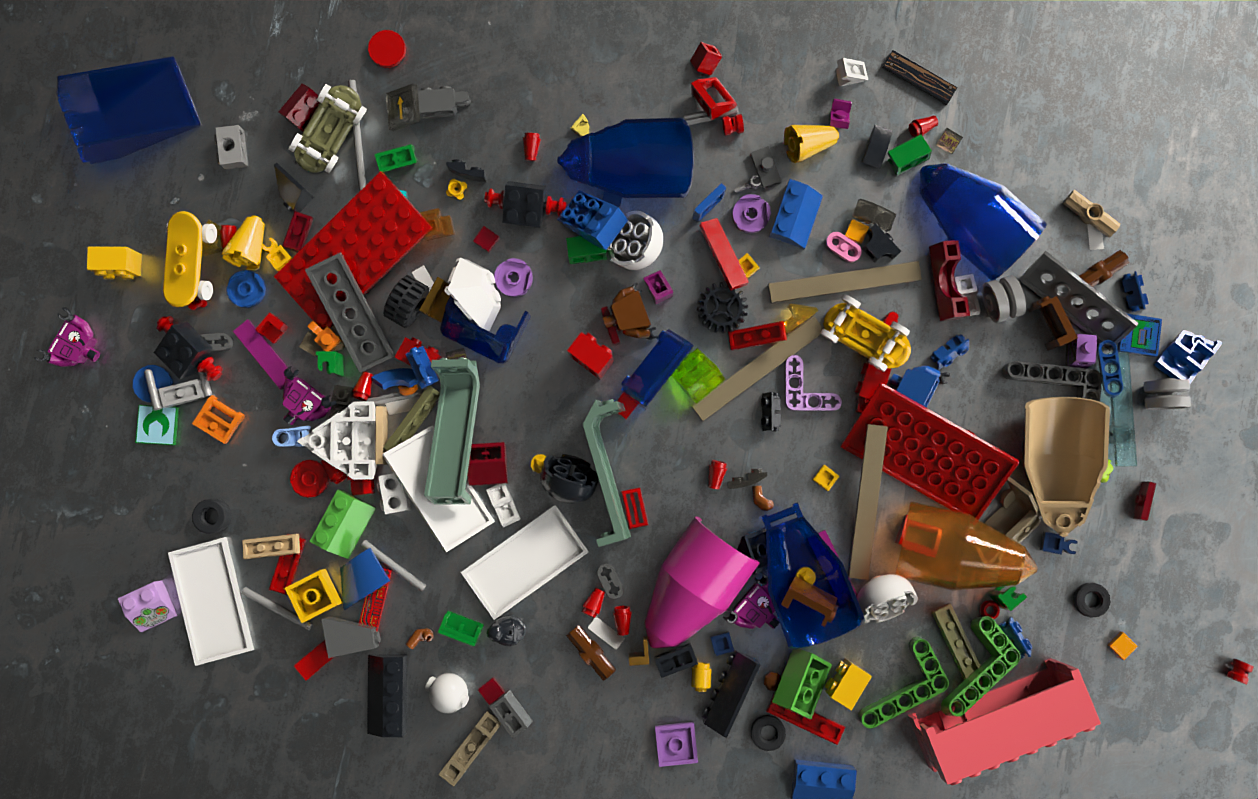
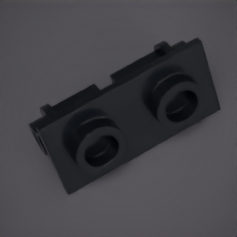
M773 392L762 393V431H779V427H781V414H775V410H781V396H779V393Z

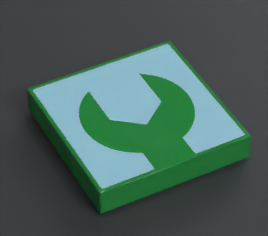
M139 405L135 443L176 445L179 407L153 410L152 405Z

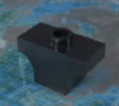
M876 223L867 231L869 242L862 250L874 263L882 257H889L893 260L901 252L893 242L892 236L887 232L884 233Z

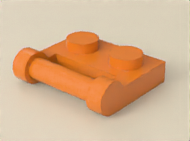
M211 395L192 424L220 442L227 444L238 425L244 420L245 415L241 412L237 413L218 401L217 397ZM215 407L233 418L232 422L228 423L210 411L211 408Z

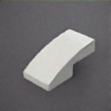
M974 275L954 277L957 290L968 298L970 316L979 315L981 310L976 295L978 290Z
M497 484L486 490L503 527L521 519L505 484Z

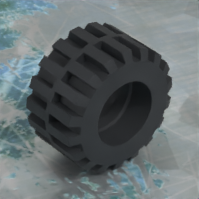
M409 275L404 276L394 286L386 300L383 312L384 317L403 328H407L420 315V308L429 293V287Z

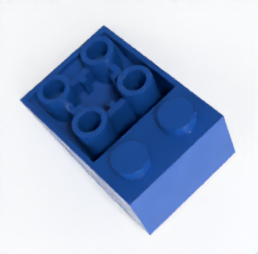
M581 190L576 193L557 219L590 243L604 250H607L628 221L619 207Z

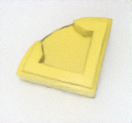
M582 114L572 125L571 130L584 141L587 140L590 130L588 120Z

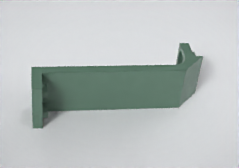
M463 357L458 359L440 358L439 360H432L431 368L440 378L441 389L424 496L433 504L471 505L472 497L465 491L480 389L476 360L470 361Z
M614 399L604 402L595 400L583 423L614 529L613 531L601 534L602 538L596 539L598 547L631 538L600 432V423L603 418L626 411L624 404L617 400L614 401Z

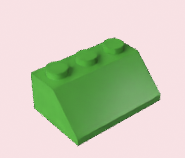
M337 490L309 542L328 552L349 559L376 507L344 490Z
M793 647L772 702L803 717L812 719L832 664L813 653Z

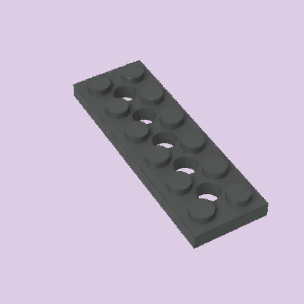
M1047 251L1019 279L1041 298L1049 296L1051 299L1057 296L1068 319L1087 334L1096 335L1097 342L1099 343L1111 340L1117 345L1138 325V322ZM1050 274L1053 279L1051 281H1046L1043 279L1042 275ZM1061 285L1067 287L1068 291L1066 293H1061L1058 291L1057 287ZM1076 297L1081 298L1083 304L1077 305L1072 299ZM1096 310L1099 315L1092 317L1088 314V311ZM1111 322L1114 327L1111 329L1105 328L1103 323ZM1104 346V347H1105L1106 349H1108L1109 351L1112 350L1111 347H1109V346Z
M341 252L305 269L359 373L395 356ZM329 273H333L337 276V282L335 284H332L327 280V276ZM338 291L346 293L345 301L337 299L336 293ZM347 308L354 309L356 313L354 318L346 316L345 311ZM355 326H362L365 330L364 334L357 335L354 330ZM364 343H371L374 347L373 351L366 352L363 347Z

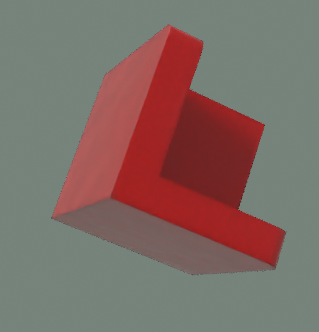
M700 42L690 62L696 71L712 75L722 55L715 46Z
M269 312L255 331L275 344L289 326L276 315Z
M347 476V480L351 482L352 495L375 493L374 479L353 480Z

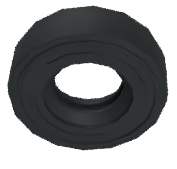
M1094 582L1079 586L1073 597L1076 609L1082 615L1090 618L1104 615L1111 603L1108 591L1102 585ZM1091 592L1099 597V602L1095 607H1088L1085 603L1086 595Z
M763 715L752 724L751 738L759 749L774 751L784 743L786 729L782 721L777 717ZM772 726L775 728L776 735L772 740H764L761 737L763 727Z

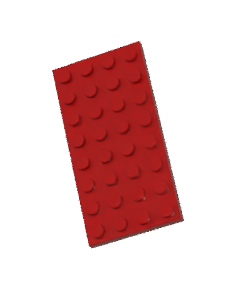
M380 171L274 278L323 330L327 326L331 328L334 324L305 269L341 252L360 290L365 295L433 227L389 178ZM329 273L327 276V280L330 283L335 284L337 282V276L333 273ZM338 291L336 293L337 299L345 301L346 293Z
M882 382L841 444V448L863 460L867 424L887 426L882 471L975 524L1019 464V460Z

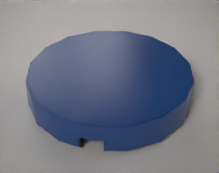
M241 270L233 274L226 288L228 298L233 304L241 308H251L258 305L263 300L266 291L264 280L260 275L249 270Z
M158 365L142 367L134 376V392L145 402L152 403L144 374L145 370H152L157 390L173 385L172 377L168 371Z

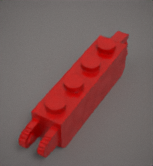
M892 311L885 315L886 317L883 320L885 324L890 326L893 321L898 322L899 316L897 312ZM868 358L867 362L862 364L860 374L863 375L861 381H857L854 392H857L856 412L858 413L863 411L881 382L887 385L891 372L890 368L883 372L868 362Z

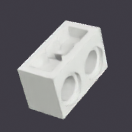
M394 473L378 476L377 489L382 494V500H380L381 510L385 514L411 510L409 496ZM391 478L396 482L393 489H389L387 486V482ZM394 497L399 500L397 508L391 506V500Z

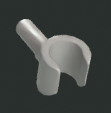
M752 176L748 183L734 189L735 193L748 188L757 189L761 183L754 184L752 180L757 179L758 176Z

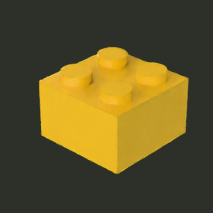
M88 247L87 270L94 272V275L103 276V279L110 280L115 279V276H122V279L132 280L134 277H141L142 254L128 247Z
M326 569L319 570L285 588L301 623L307 622L342 604Z
M845 658L837 664L835 668L836 674L827 681L825 692L832 699L852 711L872 676Z

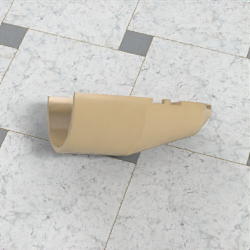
M1049 397L1032 400L1025 405L1024 466L1044 523L1053 528L1062 537H1067L1077 526L1080 527L1085 523L1097 488L1099 489L1104 471L1106 472L1108 467L1110 408L1103 402L1092 399Z

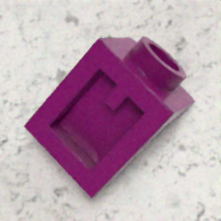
M833 99L829 115V126L843 129L849 128L851 101Z

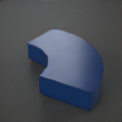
M411 368L390 369L371 377L373 383L383 390L398 385L411 388L418 383Z

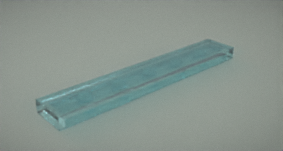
M1118 352L1123 390L1119 396L1110 398L1115 467L1137 466L1129 352ZM1108 365L1109 373H1114L1116 370L1113 365ZM1109 384L1110 392H1118L1119 388L1116 384Z

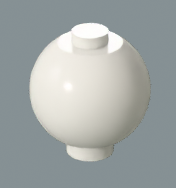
M446 673L437 678L432 676L425 686V691L429 692L430 703L436 710L442 713L456 712L465 707L469 700L467 685L456 674Z

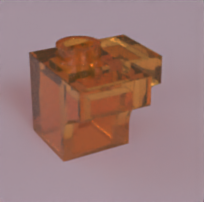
M439 208L420 212L433 227L423 237L425 240L430 241L455 235L450 215L442 216Z

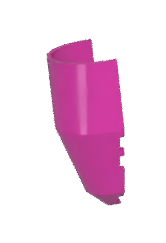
M694 517L661 565L644 622L648 642L652 648L678 647L702 627L708 625L720 614H723L760 563L742 554L712 533L701 523L702 519L699 517Z

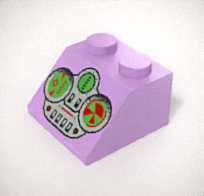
M163 580L152 582L118 598L125 617L140 632L178 616Z

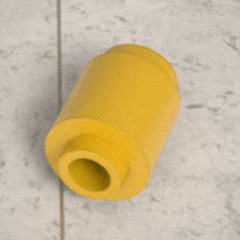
M698 662L697 665L692 667L691 687H694L695 691L706 692L707 688H711V668L709 663Z

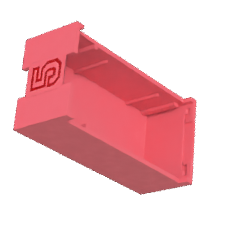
M1050 658L1044 661L1046 669L988 691L962 716H947L942 710L920 719L917 718L915 712L908 714L928 767L933 772L938 771L940 778L947 785H956L968 776L971 778L979 776L983 770L997 769L1001 763L1017 761L1021 755L1034 754L1041 747H1052L1061 739H1072L1079 732L1094 730L1095 726L1101 724L1079 669ZM955 705L951 706L953 712L955 711Z

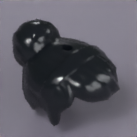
M508 615L497 619L487 629L486 634L493 642L503 646L517 645L524 638L526 626L518 617Z

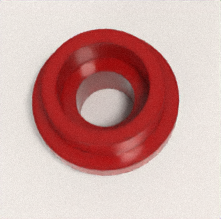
M987 600L981 604L980 614L982 617L989 616L992 619H996L999 616L1000 608L996 602ZM990 606L992 612L988 614L986 609Z

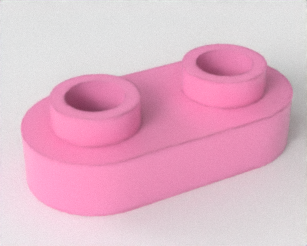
M833 232L826 239L827 248L847 262L857 261L862 254L861 247L840 232ZM832 240H837L838 245H833ZM848 251H853L854 256H849Z

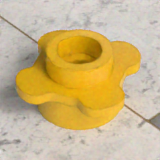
M451 179L446 190L447 196L457 197L458 200L463 199L464 190L467 189L466 182Z

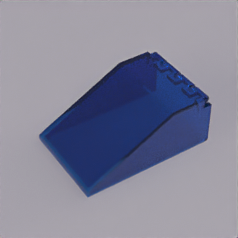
M174 56L57 77L56 95L60 97L58 102L62 112H67L64 114L69 129H74L70 133L75 145L78 147L77 151L83 163L90 162V164L119 159L196 128L201 124Z

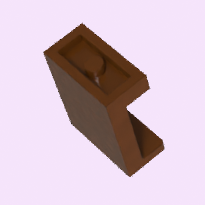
M1046 296L1032 303L1033 307L1028 309V312L1031 313L1039 309L1054 340L1044 344L1047 351L1078 338L1057 296L1051 299L1049 296Z
M797 576L794 577L781 603L782 606L788 608L792 600L795 599L822 613L824 618L821 626L825 627L827 622H832L838 605H836L837 597Z

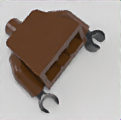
M634 283L631 287L620 290L612 300L610 307L612 314L602 318L605 328L616 325L619 333H623L625 336L638 339H655L658 336H654L652 331L656 330V327L650 328L651 323L640 296L642 290H636L635 287L638 283Z

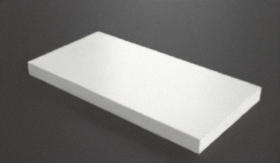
M432 425L383 453L382 456L444 553H447L495 521L473 487L469 486L468 479L466 480L465 491L472 497L471 505L433 504L424 496L434 427Z
M554 505L470 565L461 574L495 620L589 551L558 507Z
M227 537L168 552L195 666L254 650Z

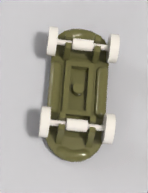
M325 84L317 98L320 104L302 135L297 133L288 150L294 152L297 163L304 170L315 173L324 170L330 174L339 158L335 155L353 124H359L367 109L363 106L361 107L360 97L352 88L342 85L331 88V86Z

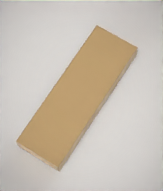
M376 406L375 463L378 465H388L382 456L383 453L387 452L383 447L388 440V411L384 406Z
M299 534L242 540L243 559L300 553Z

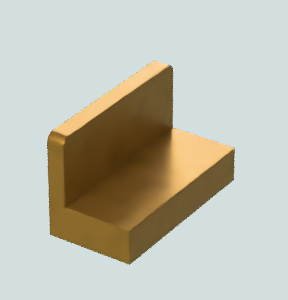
M437 277L420 311L443 323L454 303L451 294L448 295L444 291L450 284Z
M643 636L644 652L629 653V666L649 664L647 636Z

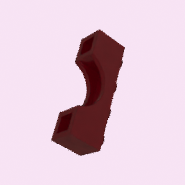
M942 241L929 246L940 321L958 320L970 316L968 298L959 293L954 281L955 268L961 260L959 241Z

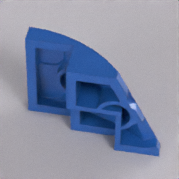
M1182 330L1153 365L1170 378L1188 379L1191 384L1197 373L1204 368L1210 357L1217 352L1222 342L1218 340L1215 342L1205 339V336L1194 335L1191 332Z
M368 548L340 567L343 609H348L390 582L371 548Z

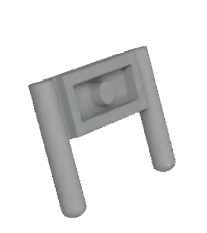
M147 369L144 371L153 410L208 398L212 395L209 381L205 379L207 375L205 372H198L199 380L196 379L157 390L152 370Z

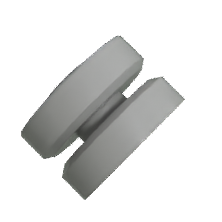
M1009 275L1001 278L999 282L992 280L983 284L982 295L984 304L993 322L998 323L1007 320L1009 316L1015 318L1025 314V296L1015 276Z
M1167 378L1144 382L1145 393L1157 394V396L1145 399V409L1190 408V397L1187 395H1177V393H1184L1190 390V381L1188 379Z

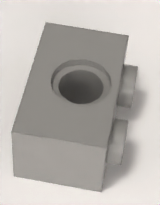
M239 125L216 128L214 141L216 146H218V153H216L218 164L226 170L248 167L244 130ZM233 144V148L227 151V147Z

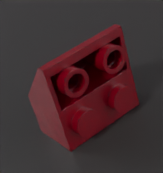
M302 83L278 112L303 132L320 104L317 101L319 95Z
M505 442L471 445L467 473L469 486L508 484Z

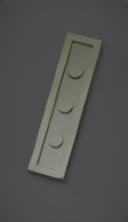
M429 385L421 393L420 398L393 435L388 438L383 448L389 451L413 437L439 401L440 392Z
M946 604L932 611V614L963 679L966 680L981 665L952 605Z

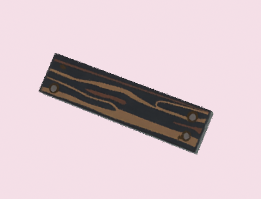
M892 50L882 67L945 105L949 103L958 88Z

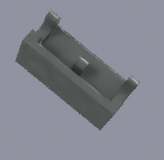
M510 690L489 706L512 739L527 729L533 722Z

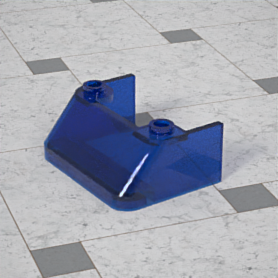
M450 295L445 306L440 331L446 338L498 364H504L510 359L531 316L529 312L524 311L517 327L504 324L499 327L496 334H493L463 319L464 313L454 303V299Z
M670 329L661 331L656 338L659 340L632 376L629 377L627 375L621 383L623 386L621 392L645 411L649 403L688 353L692 352L694 347L691 342Z

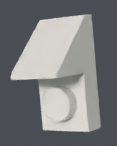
M847 58L837 61L838 68H836V74L840 86L868 80L864 62Z

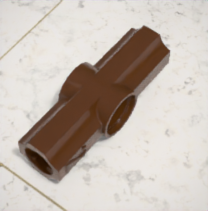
M1119 250L1105 260L1102 259L1089 267L1088 271L1082 273L1079 277L1094 287L1111 278L1115 272L1130 263L1129 257L1125 252Z
M580 625L576 626L566 635L577 648L579 655L589 666L591 665L603 681L616 671V668L604 655L602 648L595 640L588 636Z

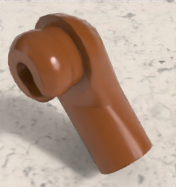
M752 486L754 504L763 511L772 510L774 503L762 495V486Z
M428 628L415 630L406 645L414 649L419 641H432L434 638L433 631Z

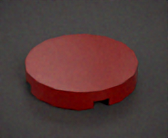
M382 30L372 36L369 41L368 52L371 59L378 66L392 68L399 65L400 61L404 59L406 45L398 33L392 30Z
M309 459L295 465L291 471L290 483L295 493L302 497L312 498L319 496L326 490L329 484V477L322 463Z

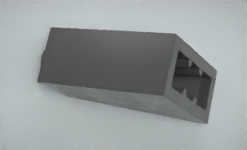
M331 616L321 619L328 658L375 649L381 642L380 633L376 631L374 626Z

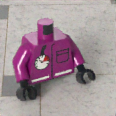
M63 307L62 309L67 311L68 315L62 316L58 313V317L61 320H65L47 351L51 354L47 355L45 351L38 349L36 351L43 352L44 356L41 359L34 358L37 361L47 360V363L60 367L75 366L78 363L84 364L87 359L93 362L97 361L101 353L94 349L97 340L93 338L94 333L90 325L77 315H71L70 310L67 307Z
M292 366L285 369L284 376L286 378L282 398L284 401L282 405L290 411L283 420L293 425L298 418L308 422L325 417L331 407L336 405L337 402H330L329 397L331 395L325 397L302 378H295L299 374L298 369L293 373L291 372Z
M761 572L763 576L760 580L754 577L756 582L732 610L727 609L730 615L728 617L723 616L724 620L739 627L749 629L761 628L765 623L772 629L779 625L781 620L773 614L778 608L776 606L777 596L774 587L764 572Z

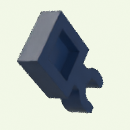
M1043 531L1040 551L1062 555V550H1064L1067 554H1076V551L1069 549V545L1071 543L1077 544L1078 541L1072 539L1064 541L1065 537L1059 534Z

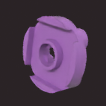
M754 194L745 195L740 198L732 211V218L738 230L746 233H757L764 229L771 216L769 204L761 199L760 196ZM749 209H752L757 214L753 219L746 215V213H749Z
M511 258L496 268L494 279L498 289L504 295L518 297L525 295L530 289L533 282V274L530 267L524 261ZM513 273H516V276L519 277L518 280H515V283L508 279Z

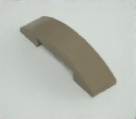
M487 710L438 775L454 787L501 726L498 718Z

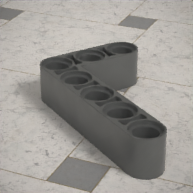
M1013 361L1005 364L1002 368V374L1006 379L1077 387V398H1085L1088 393L1092 400L1100 402L1102 375L1097 370L1023 361ZM1011 366H1014L1016 368V375H1013L1010 372ZM1030 368L1035 370V377L1029 374ZM1050 370L1055 374L1054 379L1049 377L1048 373ZM1069 372L1074 376L1073 381L1068 379ZM1088 374L1093 378L1092 383H1089L1087 380Z

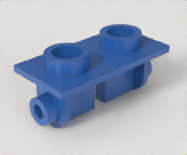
M1136 271L1134 272L1135 276L1131 277L1129 273L1123 275L1122 279L1125 292L1133 291L1132 295L1126 296L1129 309L1132 312L1139 311L1140 306H1143L1145 310V305L1149 304L1147 294H1142L1141 286H1144L1142 275L1137 276Z
M962 334L956 335L946 342L950 349L947 350L942 345L934 351L930 358L934 363L937 362L938 370L948 367L956 357L966 354L969 350V339L965 340Z
M424 346L414 347L409 350L410 352L406 353L421 389L439 381L435 371L431 368V362Z
M1010 617L1008 624L1005 621L1000 623L999 627L1009 640H1014L1012 643L1019 651L1020 659L1025 657V653L1028 657H1031L1032 645L1028 638L1024 639L1021 634L1022 628L1018 621L1014 622L1013 618Z

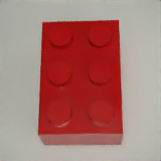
M581 332L567 352L570 358L600 380L614 363L612 350L604 344L599 346L596 341L597 339L590 333L584 334Z

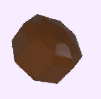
M769 671L764 675L763 684L768 690L776 691L781 681V676L778 672Z

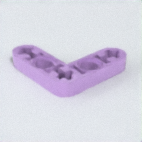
M797 355L788 357L785 361L786 407L792 411H835L839 409L842 401L837 394L803 393V360ZM793 359L799 363L795 368V373L799 372V375H789V372H793V367L789 365ZM791 378L799 380L797 388L790 387L789 380ZM789 391H799V394H795V399L799 400V404H796L795 407L789 403V400L793 398V393L789 394ZM810 397L818 399L817 407L809 406L808 399ZM821 397H824L823 401L831 400V397H833V399L837 401V404H835L833 408L831 407V404H823L824 408H821Z

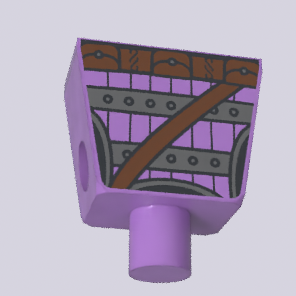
M1076 333L1078 338L1066 343L1065 366L1087 369L1096 361L1097 336Z

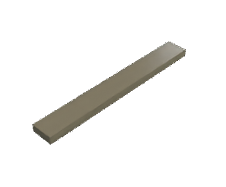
M919 261L769 283L768 287L771 303L916 282L921 281L922 276Z
M813 316L787 335L786 341L776 343L693 404L692 408L700 419L704 421L786 361L788 357L794 355L820 336L819 333L823 327Z
M867 424L848 572L849 578L869 579L887 426Z

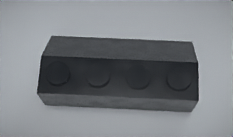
M735 650L734 654L730 653L726 662L729 664L726 672L722 671L718 679L721 683L718 689L714 688L710 696L712 702L709 707H705L702 713L704 725L725 738L728 737L760 668V663L756 659Z
M369 654L367 734L378 737H403L407 733V654Z

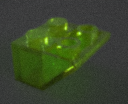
M698 348L668 372L696 404L726 380L718 367Z

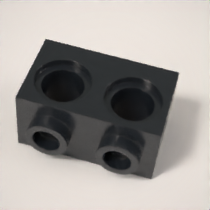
M691 643L654 656L661 678L698 664Z

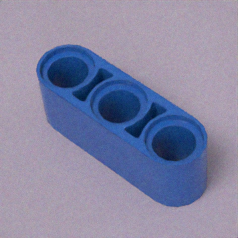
M1105 340L1100 343L1097 349L1102 386L1106 396L1115 398L1123 390L1118 350L1113 341ZM1103 346H1109L1112 348V353L1109 355L1104 354L1101 349ZM1113 365L1116 370L1112 374L1107 373L1105 366ZM1111 383L1116 384L1119 388L1118 392H1110L1108 385Z

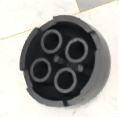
M552 454L547 456L540 472V481L544 490L554 499L571 504L581 503L589 499L597 488L599 478L597 471L590 468L591 464L568 454H562L561 457H554ZM575 465L574 472L572 473V476H570L569 472L571 466Z

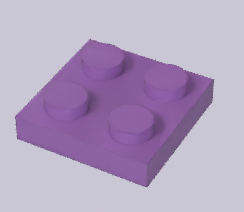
M694 722L655 726L659 767L698 763Z

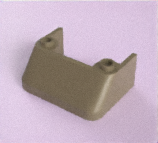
M1011 477L1007 479L1010 488L1001 494L1002 506L977 531L972 528L965 529L962 532L957 528L953 529L959 543L987 571L993 570L1042 520L1032 493Z

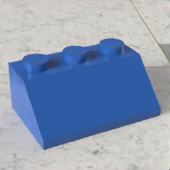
M789 179L769 237L805 249L823 195L807 184Z
M794 759L791 799H853L857 770L853 765Z

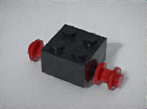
M508 181L505 185V190H502L501 193H494V190L490 188L489 192H485L484 203H487L488 207L491 208L493 204L499 205L500 209H503L502 223L538 228L543 224L544 209H546V215H549L551 212H557L558 216H560L567 207V202H564V198L561 197L558 201L552 200L551 196H548L547 201H545L546 186L513 181Z
M172 316L160 318L156 329L159 332L164 331L166 334L153 353L179 379L195 375L197 371L200 373L205 372L207 374L205 377L207 381L219 379L223 368L220 365L215 366L212 357L207 358L213 347L188 322L174 325V318Z

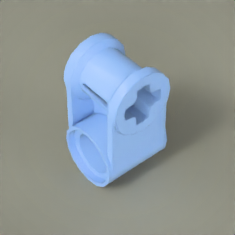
M301 426L276 430L272 435L273 443L280 447H305L297 441L307 436L311 427ZM283 433L287 435L285 443L279 441V437Z

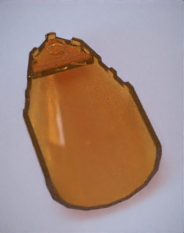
M910 501L896 575H900L909 581L957 591L1016 586L1037 572L1038 567L1025 546L972 515Z

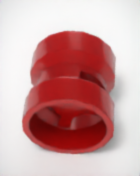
M737 114L734 117H722L725 136L731 135L734 132L738 134L744 133L742 114Z
M1233 659V668L1228 671L1226 677L1247 685L1249 681L1248 674L1252 673L1254 666Z

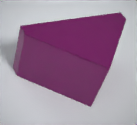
M661 270L643 278L655 305L673 297V290Z

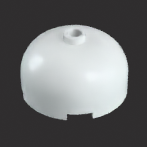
M631 211L626 213L627 223L607 250L610 251L611 260L625 269L640 270L651 265L659 256L663 246V233L655 219L644 212Z
M896 574L879 575L873 577L860 589L857 596V608L865 623L868 624L870 620H875L876 623L904 613V609L909 604L911 606L915 605L918 597L911 583L906 578Z

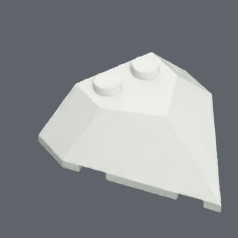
M458 258L456 259L457 266L453 267L448 280L450 285L444 291L448 295L451 294L454 303L469 320L474 319L478 331L488 332L501 308L499 302L501 298L494 286V276L489 270L467 259Z
M374 402L351 403L346 409L332 416L297 442L347 474L353 480L374 479L378 465L375 463L376 408Z

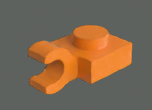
M314 321L307 326L317 335L314 341L325 351H332L342 341L328 326L323 330Z

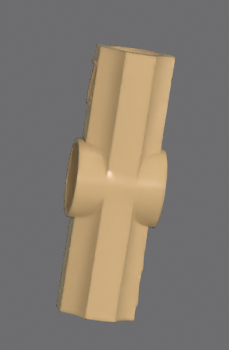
M1073 190L1064 200L1063 204L1079 215L1083 223L1091 224L1108 238L1120 227V223L1104 212L1100 204L1092 203L1076 190ZM1089 210L1094 212V217L1089 215Z

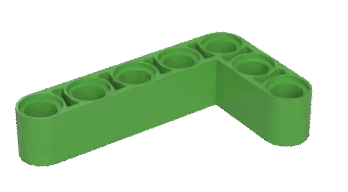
M989 616L974 618L971 621V629L992 656L942 701L941 710L947 716L958 717L966 713L1020 661L1021 657L1017 648L994 619ZM982 621L985 624L984 630L981 627ZM994 637L997 639L996 645L994 644ZM1007 653L1009 654V660L1006 659ZM993 665H995V667H996V672H995V673L993 672V669H992V668H993ZM980 677L982 678V681H983L982 686H980V684H979V678H980ZM966 690L969 692L968 699L965 696ZM952 703L955 704V711H954V712H953L952 709H951Z
M914 637L909 642V650L923 677L862 708L858 713V719L866 728H875L947 690L949 681L928 641L920 637ZM918 642H922L923 649L917 652L915 646ZM927 660H932V667L930 669H925V662ZM940 677L942 680L941 684L935 687L934 680ZM923 686L924 693L918 696L916 691L919 687ZM906 695V703L899 704L900 697ZM889 704V712L882 713V707ZM871 713L873 715L872 720L865 722V715Z

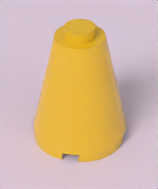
M789 125L784 131V145H788L789 151H786L793 163H799L835 145L839 139L838 130L832 126Z
M255 215L246 217L222 251L221 255H223L222 258L225 261L239 268L241 265L247 266L246 270L256 271L259 269L265 224L260 217Z

